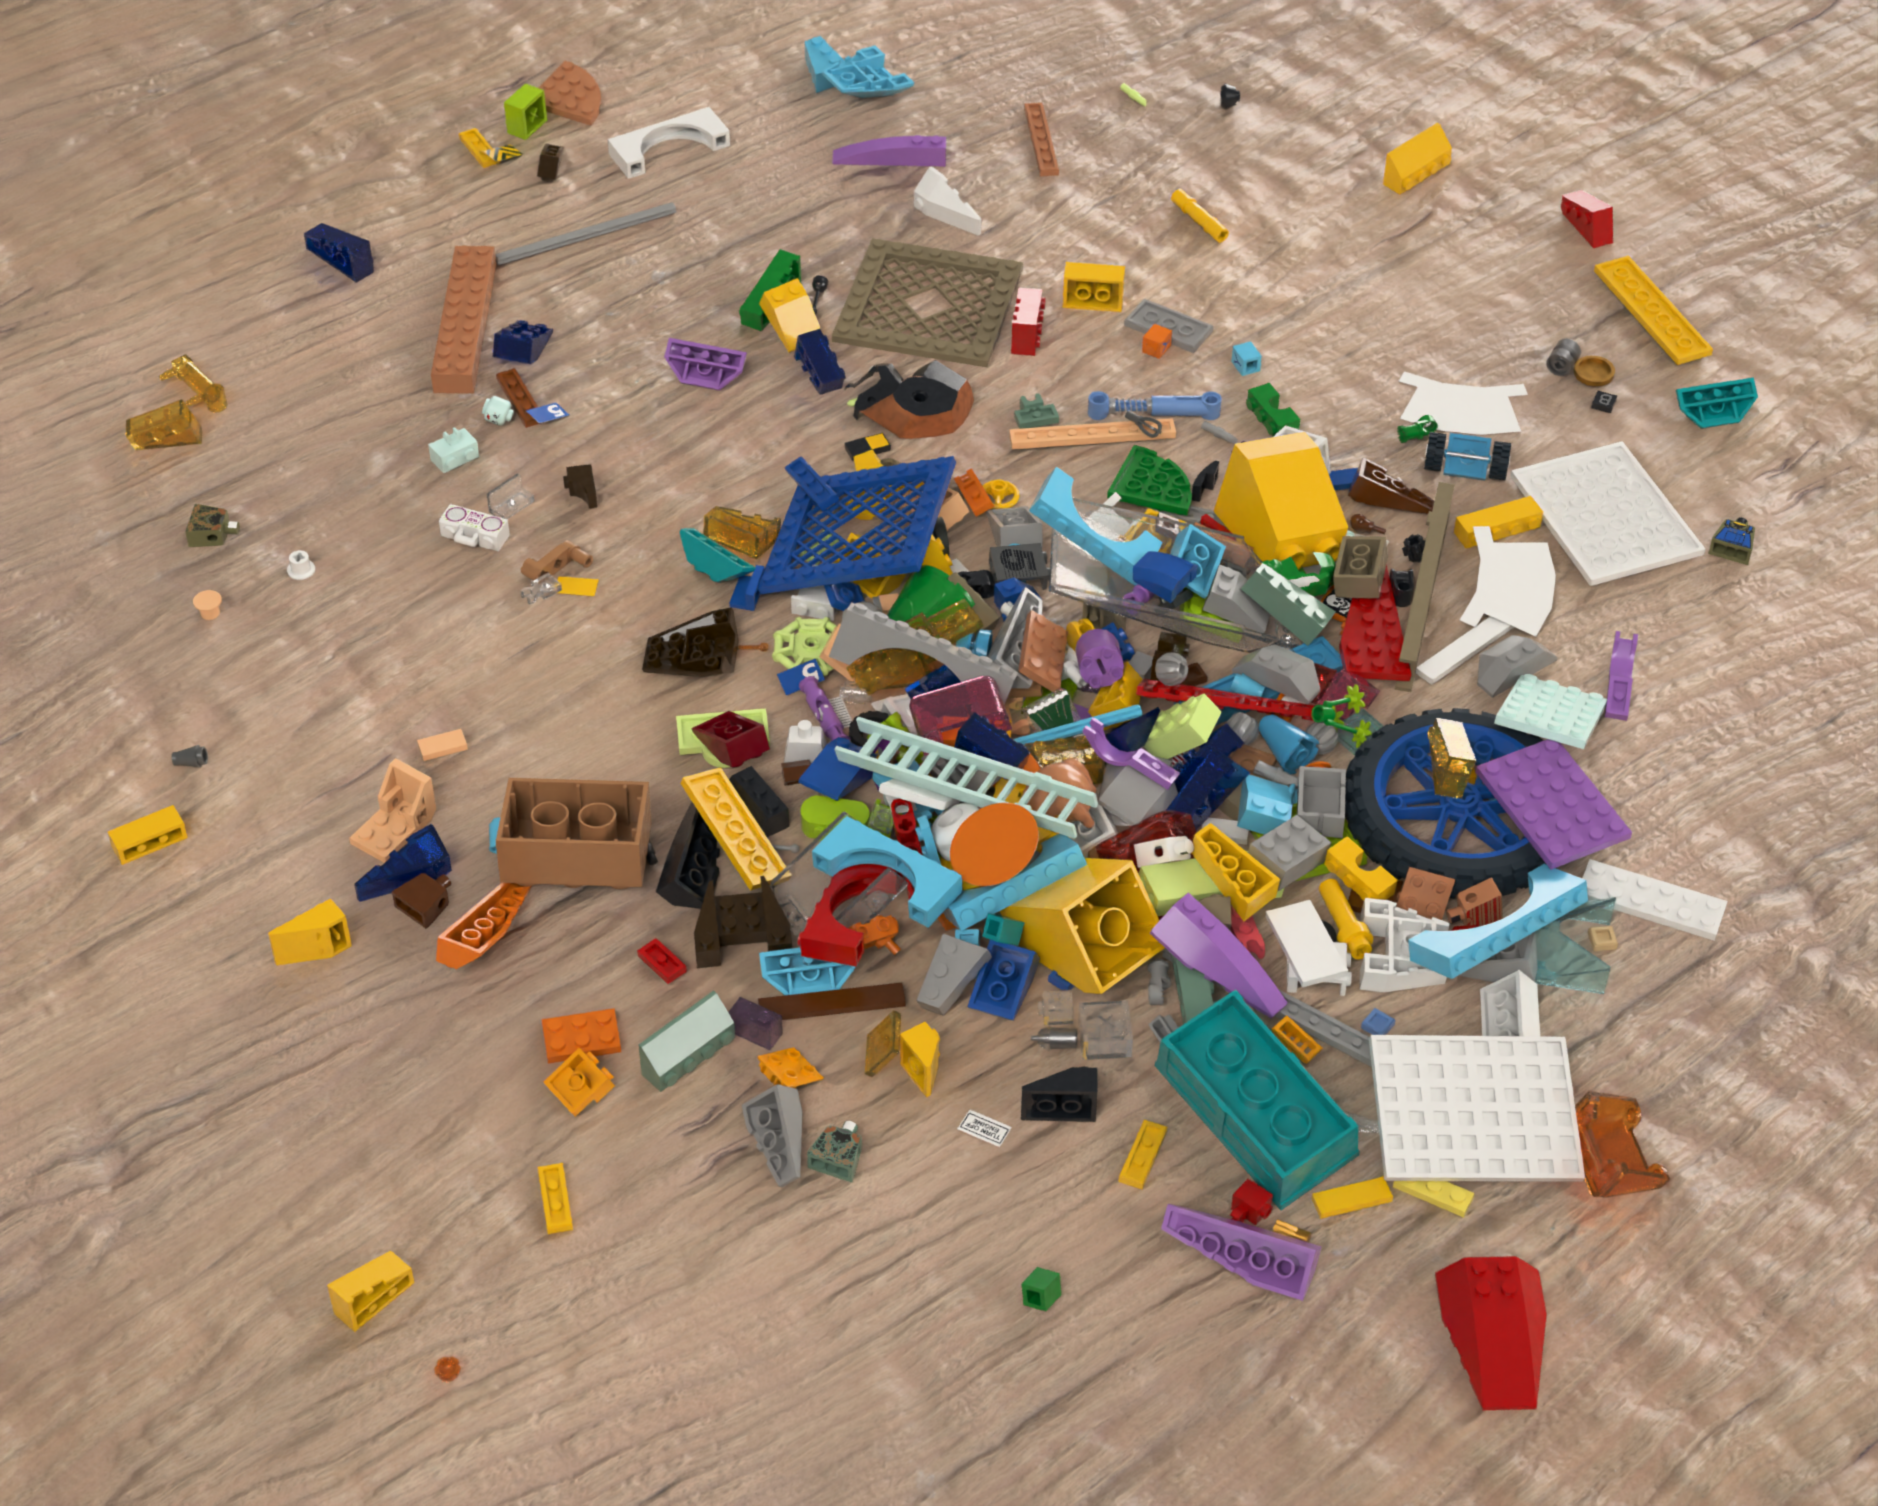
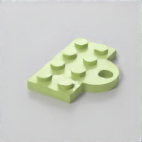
M766 708L731 711L763 724L770 747ZM725 712L676 716L679 754L702 753L704 759L709 764L721 768L730 767L721 763L693 734L691 729Z

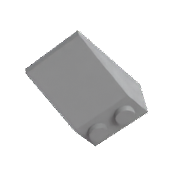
M1028 506L986 511L997 547L1008 546L1014 543L1020 545L1041 543L1043 548L1042 522L1029 511L1030 508Z
M1219 564L1202 610L1264 634L1270 613L1241 590L1247 579L1240 572Z

